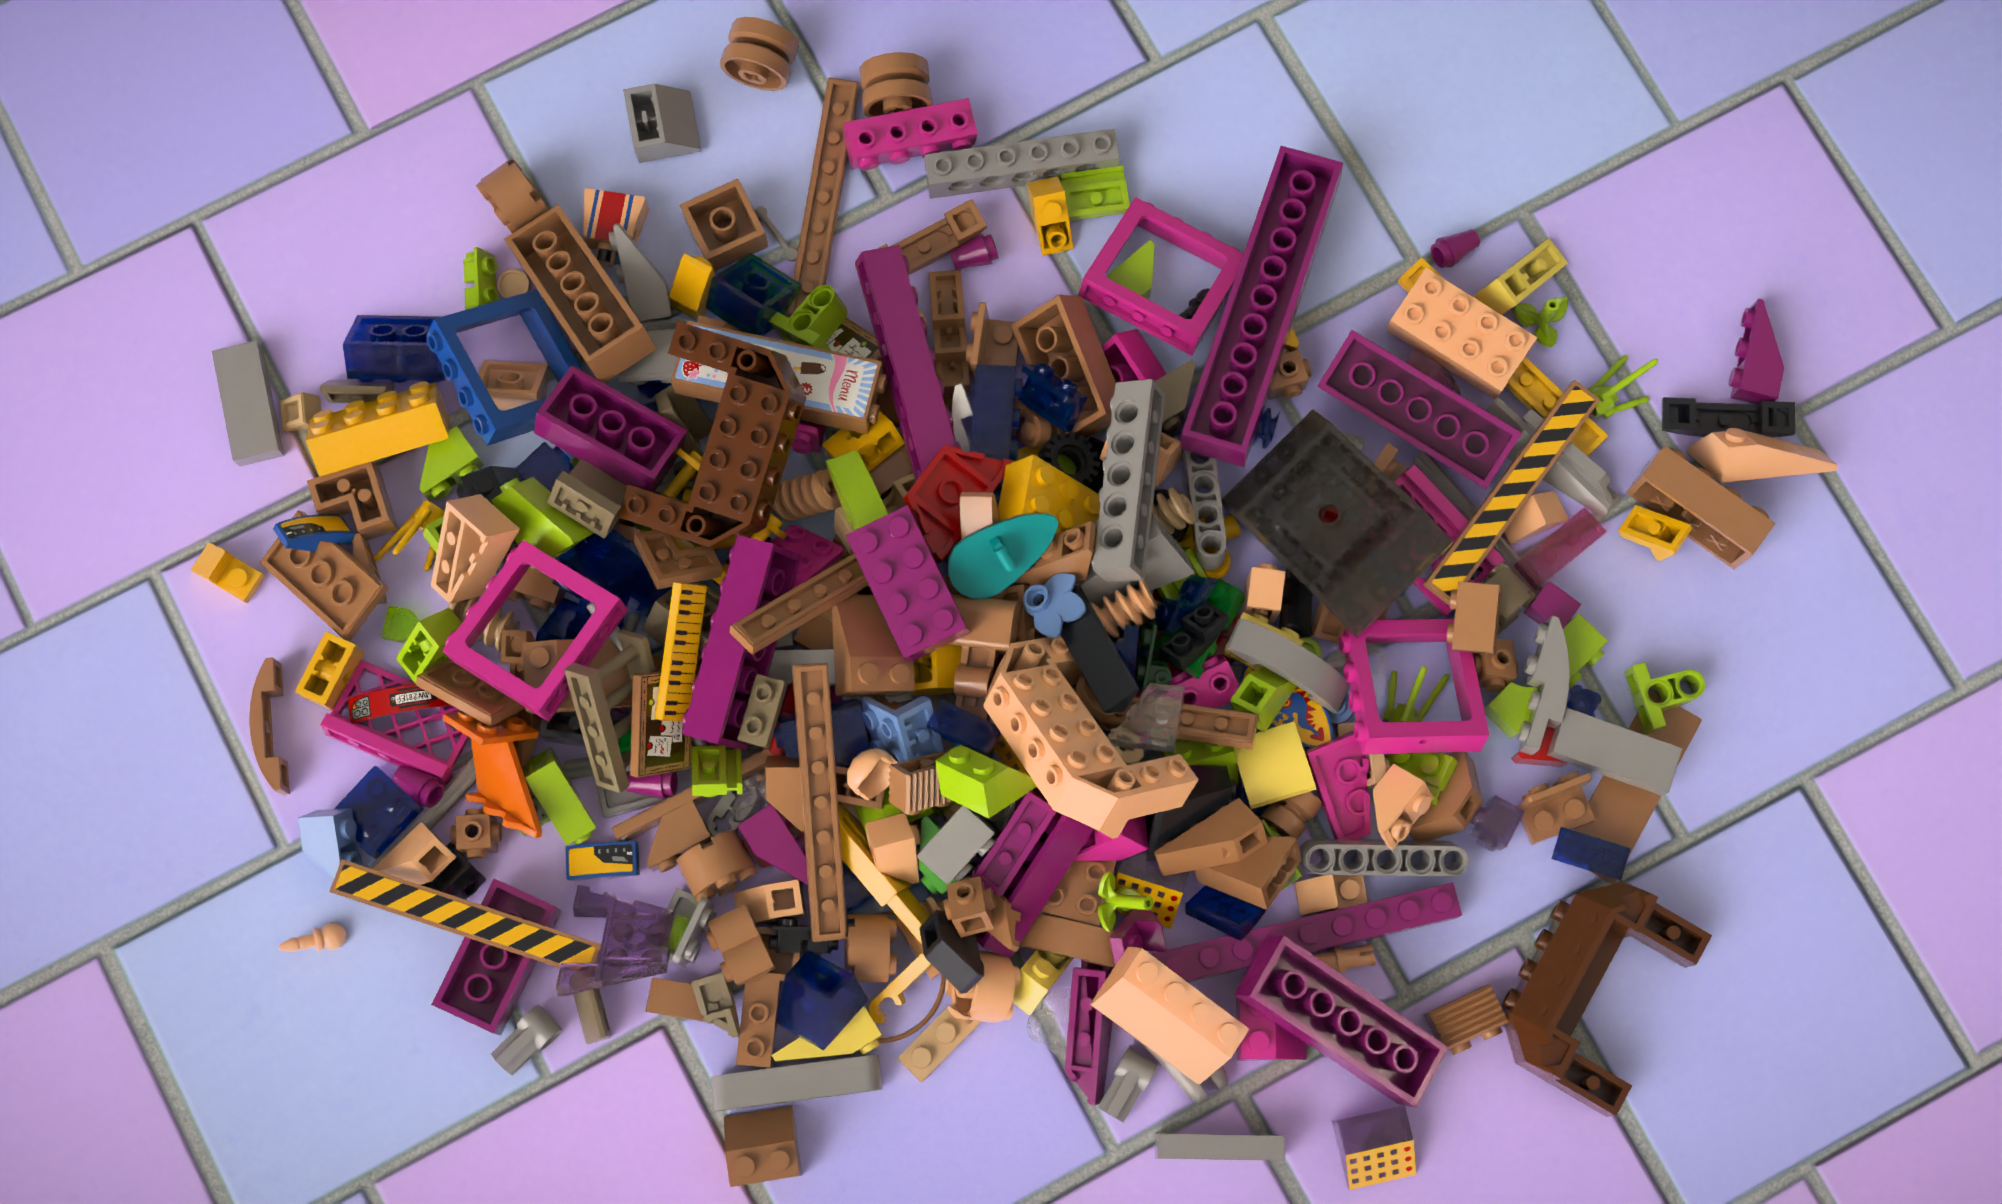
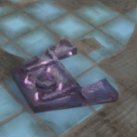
M577 885L573 904L574 917L606 918L598 963H561L556 984L557 996H567L667 973L676 922L675 911L635 900L633 903L618 900L616 894L604 892L601 895L591 892L588 886Z

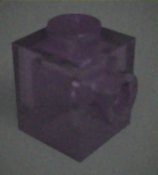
M1494 795L1488 800L1485 807H1479L1470 821L1474 825L1470 835L1478 838L1476 843L1481 847L1493 852L1495 849L1501 851L1508 846L1525 811Z

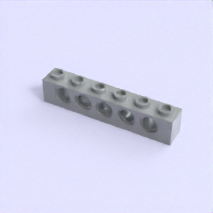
M1115 129L924 155L930 199L1027 186L1026 183L1055 176H1058L1060 181V174L1119 166L1120 160Z
M1153 379L1115 383L1114 396L1111 397L1110 401L1112 415L1111 423L1106 433L1108 448L1107 456L1103 460V488L1099 491L1100 512L1099 519L1095 523L1097 537L1095 550L1091 557L1092 570L1106 582L1144 580L1166 396V393Z

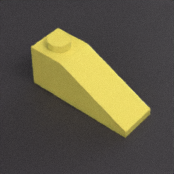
M1548 238L1473 296L1503 315L1567 265L1568 262L1550 238Z
M860 999L772 1054V1057L776 1062L854 1055L859 1051L862 1056H865L880 1046L877 1040L883 1037Z

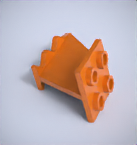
M461 710L455 713L444 714L443 721L471 738L478 792L467 793L465 800L483 804V812L488 815L502 817V825L506 828L521 830L534 838L541 837L542 828L513 741L536 739L539 732L527 725L525 720L516 718L513 715L490 727Z

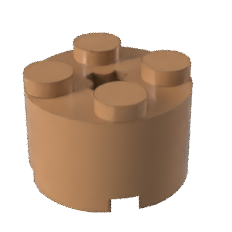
M510 158L476 184L483 197L493 206L494 213L511 233H514L550 210L529 178L521 172L522 169L513 158Z
M729 830L711 837V842L703 846L698 844L677 859L679 870L697 904L701 897L710 900L715 896L716 892L719 897L725 896L738 888L735 882L739 880L744 882L759 873L736 830Z
M847 913L846 922H852V926H848V939L844 941L845 970H852V974H847L845 977L846 983H888L889 977H893L896 974L897 968L896 954H890V943L896 940V919H889L888 913Z

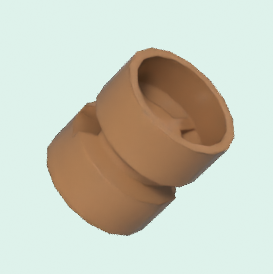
M1310 791L1269 804L1260 819L1261 821L1264 819L1267 825H1272L1281 837H1293L1298 840L1306 829L1304 821L1312 820L1323 804Z

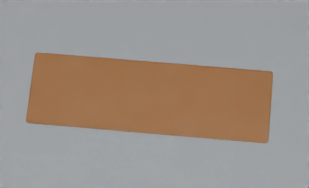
M1650 690L1648 692L1649 698L1655 703H1660V695ZM1680 706L1662 711L1667 726L1657 732L1646 734V736L1682 748L1678 764L1702 721L1701 718ZM1637 713L1628 729L1645 735ZM1603 775L1588 802L1596 820L1574 829L1561 854L1609 883L1614 884L1659 802L1661 795Z

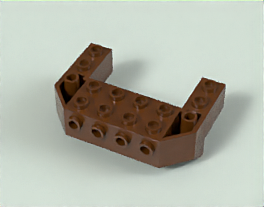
M678 321L668 354L729 374L689 502L644 487L628 484L618 517L707 547L726 550L735 544L737 535L750 537L767 527L807 397L786 355Z
M1625 882L1580 892L1565 898L1564 901L1559 899L1550 914V917L1554 919L1548 930L1543 929L1534 943V946L1538 949L1533 959L1527 958L1519 970L1518 976L1522 978L1516 990L1511 988L1502 1002V1006L1505 1007V1016L1508 1019V1023L1504 1024L1515 1063L1605 1117L1617 1116L1632 1085L1576 1053L1580 1042L1572 1038L1571 1035L1624 938L1631 936L1687 968L1697 965L1712 937L1708 932L1657 904L1658 897Z

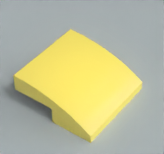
M1295 721L1267 729L1266 732H1257L1252 750L1233 747L1251 809L1317 790Z

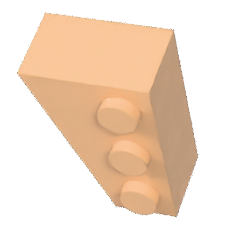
M481 494L447 501L431 587L449 603L482 596L486 591L489 580L498 570L520 528Z

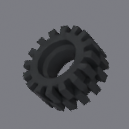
M1065 432L1053 436L1040 449L1037 455L1040 459L1086 487L1097 477L1098 471L1096 470L1100 467V462L1094 461L1098 457L1097 451L1090 452V449L1093 447L1091 442L1085 445L1082 443L1085 437L1080 435L1075 439V433L1069 432L1066 436ZM1058 455L1069 457L1076 465L1077 473L1073 475L1064 471L1058 463Z

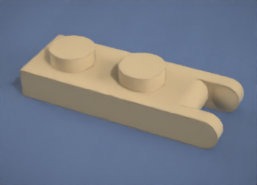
M947 1007L897 1059L922 1083L982 1021L957 1019L952 1016Z

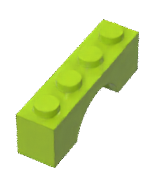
M1579 613L1563 629L1569 658V689L1581 679L1582 675L1578 671L1586 663L1592 667L1605 654L1601 648L1608 642ZM1510 682L1484 708L1485 715L1510 739L1519 733L1523 721L1528 722L1532 711L1527 708L1532 691L1534 689L1538 690V688L1524 687Z

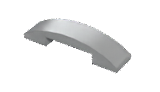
M1241 618L1238 619L1225 648L1252 665L1258 663L1308 692L1309 699L1333 713H1338L1350 683H1346L1344 676L1335 668L1299 644L1263 626Z

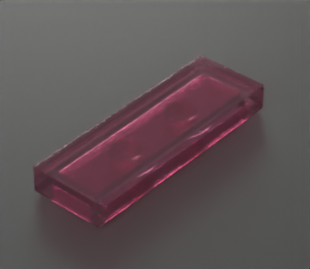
M1584 507L1521 558L1514 567L1536 591L1607 531Z

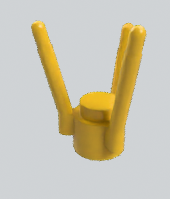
M424 500L420 507L415 509L411 517L374 555V560L379 561L401 538L393 549V554L398 555L417 530L424 533L425 526L443 516L445 512L435 504ZM431 546L424 565L425 571L430 570L436 554Z

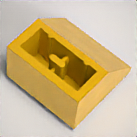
M947 644L914 660L915 691L910 692V694L920 697L954 693V678L956 669L961 662L962 646Z

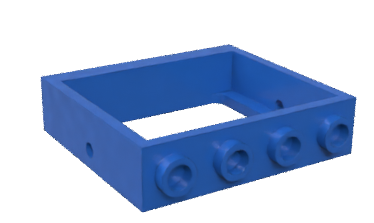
M537 289L435 318L426 335L430 350L435 352L439 358L445 377L451 380L457 391L460 404L467 409L473 420V427L476 433L482 436L487 446L534 431L536 413L548 397L509 410H499L456 333L520 315L558 383L571 365L583 371Z

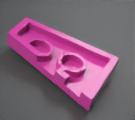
M1354 731L1306 750L1305 754L1334 839H1360L1371 834L1370 793H1368L1367 789L1369 758H1367L1366 754H1362L1360 742L1355 741Z

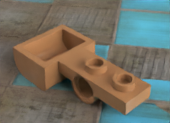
M952 594L970 631V634L948 644L962 646L961 662L956 669L954 678L956 701L952 731L988 735L990 716L983 705L992 678L996 672L998 651L1006 652L1010 643H1016L1022 602L995 598L972 599L965 595Z
M757 926L776 969L745 983L740 1023L741 1034L738 1041L736 1065L771 1068L775 1032L779 1018L781 982L799 984L804 940H801L800 953H776L775 950H769V936H775V930Z

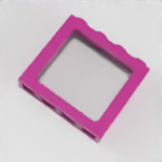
M1135 197L1083 277L1078 296L1193 356L1230 294L1244 253L1233 246L1213 238L1207 232H1202L1188 225L1180 218L1165 213L1153 204ZM1136 226L1222 269L1191 319H1185L1107 278L1106 273Z
M522 540L519 546L508 554L506 563L500 572L489 580L486 591L478 602L470 606L466 613V618L459 628L448 636L446 646L442 651L457 665L549 722L570 693L564 669L573 663L588 667L628 612V609L617 596ZM530 566H533L596 605L594 613L546 680L538 688L530 686L471 649Z
M1454 619L1348 621L1344 633L1339 635V651L1341 654H1345L1344 680L1346 683H1350L1349 709L1351 712H1355L1354 738L1356 742H1360L1362 754L1481 752L1489 737V730L1473 653L1452 650V643H1447L1448 623H1454ZM1446 642L1461 721H1381L1377 709L1366 643Z

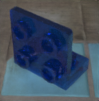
M374 766L334 808H352L353 819L357 827L356 840L361 844L359 847L375 859L390 846L424 809L377 766Z

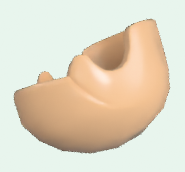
M874 748L863 751L852 760L848 768L847 784L854 793L860 795L865 800H870L890 785L888 780L890 778L888 774L890 772L889 766L898 762L890 753L883 749Z

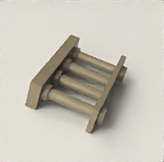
M627 630L618 632L623 650L596 669L573 663L564 669L596 785L618 793L623 792L629 787L626 767L630 765L631 748L621 754L618 739L631 730L632 713L613 726L610 710L632 695L633 674L656 671L647 636ZM627 664L630 680L605 697L602 681Z

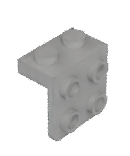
M676 888L647 950L685 968L689 961L694 963L702 947V944L698 943L703 930H710L707 922L716 918L717 913L713 911L715 905L705 897H701L697 904L691 893Z

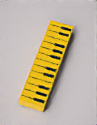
M673 582L655 719L683 721V716L690 706L707 586Z

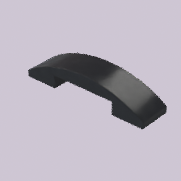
M1662 398V431L1697 437H1705L1712 432H1722L1729 428H1737L1771 438L1795 434V402L1761 401L1759 405L1697 403L1695 398Z

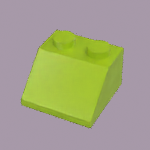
M961 744L935 760L941 795L987 818H991L1037 787L1031 776Z

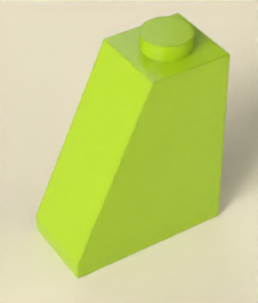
M534 477L522 482L518 478L512 479L500 487L502 493L491 500L500 512L520 528L514 539L518 546L524 540L554 559L594 534L588 528L547 504L551 492Z
M549 747L530 758L527 765L522 766L524 777L566 846L573 842L577 845L593 835L592 831L596 829L595 821L572 781L566 775L552 747Z

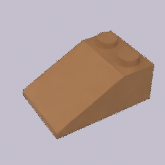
M853 594L833 606L832 624L836 696H901L915 691L913 661L908 663L903 658L874 595Z
M574 639L523 642L524 682L534 688L540 687ZM611 639L605 642L588 667L596 669L620 652ZM627 664L602 681L605 697L630 680ZM571 693L568 694L556 713L576 711ZM632 695L614 708L631 707ZM526 708V711H527V712H529V713L535 715L534 712H532V711H530L529 709Z

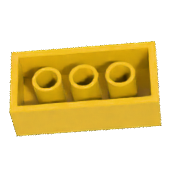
M424 381L410 386L409 390L401 393L388 391L380 394L377 400L367 403L363 400H358L347 404L343 410L336 412L324 410L316 413L309 420L306 443L319 476H324L449 439L450 417L437 382L428 384V382Z
M1033 454L1006 465L998 511L1001 521L1023 514H1052L1058 520V528L1055 533L1058 534L1090 521L1095 524L1096 520L1099 519L1100 512L1099 494ZM1096 533L1094 534L1093 551L1095 550V545H1096V537H1097V536H1096Z

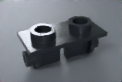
M1286 569L1284 570L1285 580L1279 629L1282 627L1289 628L1299 634V639L1311 638L1313 573L1297 574V570Z
M777 918V924H768V928L775 930V936H769V950H775L776 953H800L801 940H807V953L831 954L832 950H838L839 940L813 942L811 925H798V919Z

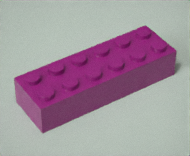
M1351 330L1317 387L1484 489L1488 488L1522 434L1518 429L1354 330Z
M737 535L736 542L730 549V564L727 574L720 585L721 596L719 603L711 617L712 628L709 639L702 649L700 671L693 681L691 703L683 716V735L747 751L749 743L737 740L756 674L768 677L778 640L752 655L729 633L730 626L792 590L801 555L772 543Z
M1034 788L1037 790L1036 794L1045 799L1039 788ZM1025 795L1021 797V799L1019 800V802H1018L1017 805L1015 806V811H1016V809L1018 808V806L1020 805V803H1021V801L1023 800V798L1025 797ZM1056 812L1003 894L1011 903V909L1021 913L1020 922L1015 925V940L1020 941V943L1022 942L1094 830L1092 827ZM990 849L985 853L970 878L974 876ZM988 931L977 933V942L983 948L1011 959L1015 951L1008 949Z
M1268 935L1234 994L1399 1105L1417 1107L1449 1048L1284 935Z

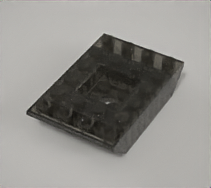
M1313 409L1221 499L1222 506L1356 638L1453 544L1452 540L1418 504L1329 420ZM1328 507L1338 509V517L1332 523L1321 521V513Z

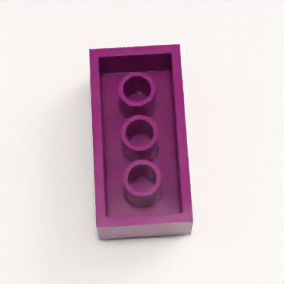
M572 365L537 411L534 428L536 435L575 457L584 459L623 484L644 487L653 491L657 489L679 457L676 452L680 448L683 450L688 431Z
M908 505L845 535L903 658L908 663L970 634L955 599Z
M495 878L481 903L483 906L550 928H554L562 912L556 906ZM464 937L431 1005L486 1031L501 1036L537 961Z

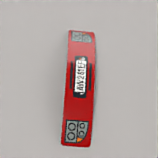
M416 684L382 689L348 699L350 721L352 724L405 711L452 706L416 686Z

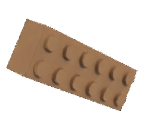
M559 204L504 238L597 380L606 383L657 349L639 319Z

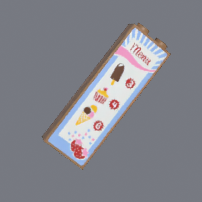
M687 322V324L786 355L807 397L800 420L868 434L870 423L876 424L880 405L876 404L878 393L884 394L888 377L887 374H883L882 361L702 323ZM677 357L671 383L675 394L720 403L729 373Z

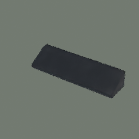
M1075 585L1071 592L1077 594L1084 601L1086 612L1075 621L1063 622L1061 637L1102 710L1105 713L1125 711L1138 692L1139 687L1080 585Z

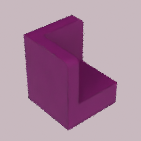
M1548 582L1534 601L1527 607L1524 614L1537 624H1545L1552 615L1559 617L1564 629L1582 604L1554 583Z

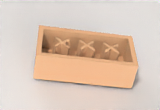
M1425 268L1391 318L1386 330L1493 399L1499 397L1537 339L1530 332L1428 268Z

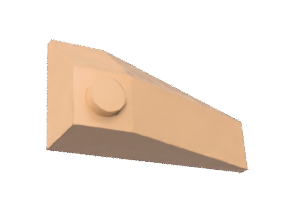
M1729 428L1722 432H1712L1689 446L1688 453L1721 483L1837 471L1838 467L1821 450L1737 428Z

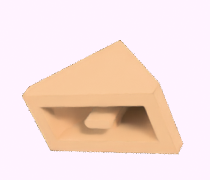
M1556 491L1533 494L1528 498L1503 533L1509 546L1569 521Z

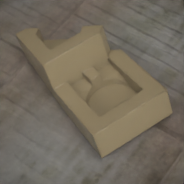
M723 972L692 980L691 984L700 1014L703 1016L702 1020L729 1032L728 1035L733 1038L738 1037L741 1032L730 982H727Z

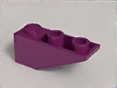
M1758 298L1743 313L1741 326L1745 327L1743 338H1739L1735 348V356L1739 357L1737 368L1734 367L1732 369L1728 383L1729 386L1733 387L1730 398L1759 405L1761 401H1776L1778 399L1784 372V365L1764 301Z
M771 804L737 825L758 858L808 885L805 842L801 836L793 838L787 828L792 823Z

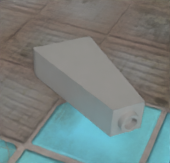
M1153 513L1151 516L1144 582L1150 591L1195 573L1185 550ZM1091 561L1086 580L1075 583V585L1081 586L1089 602H1094L1100 609L1103 608L1102 597L1104 596L1112 603L1115 602L1114 591L1116 590L1122 595L1127 596V584L1139 590L1138 580L1106 582L1092 570Z

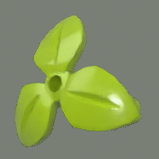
M1566 296L1549 299L1544 303L1540 313L1531 304H1517L1514 306V314L1517 320L1525 327L1537 324L1538 327L1534 333V336L1537 337V342L1551 348L1557 343L1558 334L1548 323L1560 321L1564 317L1569 300Z
M1110 871L1103 875L1098 889V895L1106 899V902L1098 907V915L1103 928L1107 932H1110L1115 925L1116 909L1124 912L1131 909L1151 910L1153 907V899L1150 896H1142L1131 888L1120 887L1115 892L1116 878Z

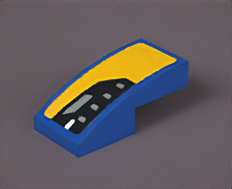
M319 514L301 516L276 523L273 528L285 548L312 552L316 551L320 541L350 545L355 535L345 519L340 515Z
M639 841L566 846L567 880L577 881L640 875Z

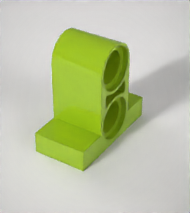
M820 285L811 291L789 318L776 312L769 322L784 341L831 350L826 342L844 322L848 310L830 285Z
M1645 662L1632 665L1624 671L1645 735L1657 732L1667 726L1662 711L1692 702L1703 694L1706 686L1703 676L1692 669L1654 679L1650 678ZM1681 680L1687 681L1692 688L1690 695L1681 690ZM1649 689H1654L1659 693L1660 703H1655L1649 698Z

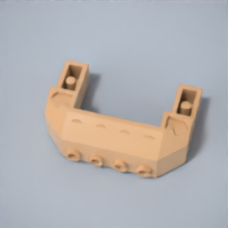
M1061 635L1058 638L1044 637L1010 643L992 678L983 707L1054 811L1086 824L1114 839L1118 838L1129 819L1183 806L1199 779L1181 754L1126 765L1071 687V685L1077 684L1083 674Z

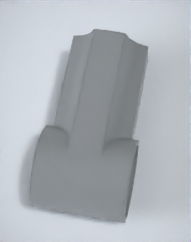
M536 1005L528 1011L517 1023V1029L491 1053L502 1069L512 1076L538 1050L542 1051L550 1045L563 1030L540 1005Z
M1128 1047L1113 1074L1115 1077L1107 1088L1098 1108L1124 1123L1140 1092H1144L1158 1064Z

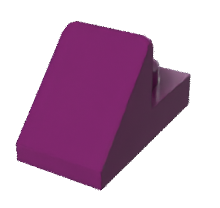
M1132 909L1109 937L1115 965L1127 947L1143 948L1146 951L1166 952L1162 924L1151 910Z

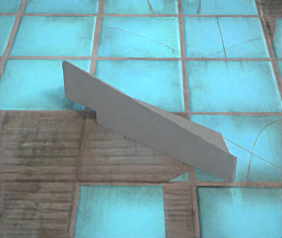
M1499 397L1486 409V411L1522 432L1507 456L1508 459L1513 461L1543 421V418L1530 409L1521 419ZM1569 442L1542 479L1601 517L1606 516L1621 499V496L1608 486L1611 479L1607 472L1571 442Z

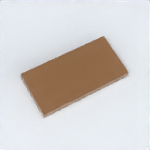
M298 510L292 518L307 516V514ZM277 538L259 562L340 637L347 641L352 640L389 589L384 582L339 543L320 541L316 551L312 552L285 548L281 540Z

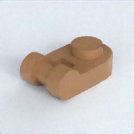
M1014 398L1011 406L1013 413L1011 419H1007L1004 430L1009 434L1015 435L1029 448H1042L1051 439L1052 429L1049 419L1029 401Z

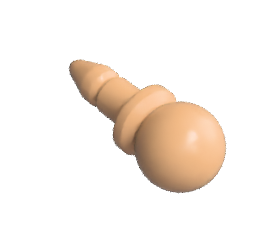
M331 922L325 924L321 929L313 928V935L308 934L288 939L279 945V949L294 952L299 949L303 950L315 946L317 951H321L323 947L335 950L345 943L347 934L342 925Z

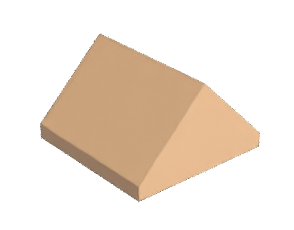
M483 361L478 374L499 410H509L546 398L549 365L547 363Z

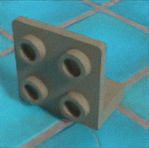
M581 459L569 474L562 471L558 476L547 504L605 539L621 519L618 517L627 486L584 459Z

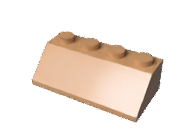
M1127 947L1090 1003L1091 1006L1199 1085L1231 1059L1249 1031L1248 1027L1143 948Z

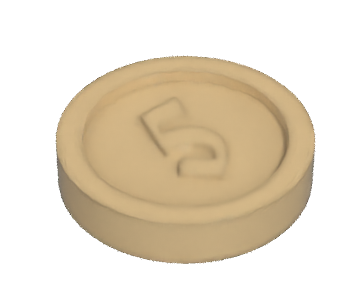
M510 269L503 272L498 278L497 289L505 299L529 292L530 281L524 272Z

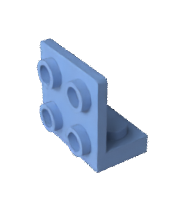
M867 696L861 699L863 708L861 715L864 724L869 729L872 740L870 741L871 749L879 748L887 751L898 763L944 751L932 703L929 698L921 696L896 710Z

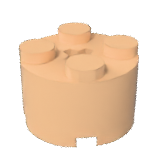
M979 951L984 965V976L967 993H960L946 979V995L952 996L953 1006L948 1005L949 1011L957 1019L993 1023L1009 1020L1013 1014L1012 1002L1015 987L1020 982V969L1018 966H1013L1011 960L1005 956L994 952Z

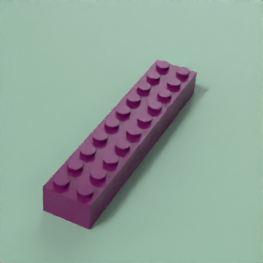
M1280 146L1181 434V449L1245 467L1341 181L1343 162Z

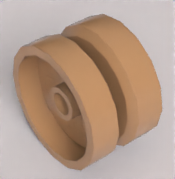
M755 17L736 18L728 35L730 44L724 48L720 60L721 69L729 77L749 87L766 91L783 90L787 86L791 74L789 64L795 60L798 52V39L793 33L771 21Z
M905 52L885 53L864 61L859 67L861 88L864 90L862 93L863 111L866 117L869 118L932 105L931 88L927 85L930 82L928 61L923 56Z

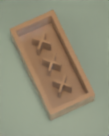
M1665 445L1646 464L1626 492L1649 510L1691 524L1692 530L1687 537L1732 569L1737 568L1756 552L1776 524L1769 519V515L1763 509L1750 506L1741 499V495L1736 490L1730 487H1723L1714 480L1713 475L1709 471L1701 467H1695L1686 460V456L1675 448H1668Z

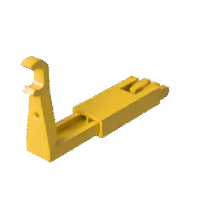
M838 803L842 860L882 907L888 904L922 944L919 927L931 915L908 890L912 886L911 883L877 871L868 848L867 835L864 828L847 809ZM924 952L871 1001L869 1013L875 1022L882 1024L886 1021V1014L881 1012L880 1004L887 997L892 998L895 1005L905 1004L906 999L903 992L932 967L925 959Z

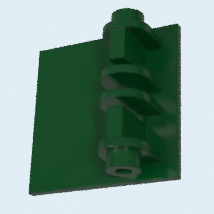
M1149 619L1148 623L1143 622L1141 626L1139 642L1142 643L1141 648H1144L1142 656H1136L1134 675H1136V681L1140 683L1142 692H1146L1147 685L1164 687L1172 679V674L1166 660L1161 657L1152 656L1157 631L1155 619Z

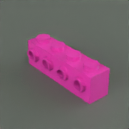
M969 98L844 122L843 137L851 169L860 168L863 171L874 169L881 163L902 164L909 161L912 157L922 156L925 158V154L940 153L952 149L953 151L969 149L972 145H975L978 135Z
M1221 653L1217 656L1213 654V656L1206 657L1202 664L1204 671L1199 680L1178 669L1171 673L1172 679L1167 686L1147 685L1146 692H1142L1140 688L1135 696L1220 708L1230 703V699L1239 688V684L1228 660ZM1132 732L1142 745L1160 737Z

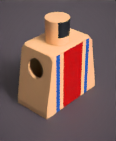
M585 188L583 237L590 249L597 250L596 259L602 267H614L616 253H618V251L612 252L609 240V232H614V224L620 223L635 243H637L649 212L645 197Z

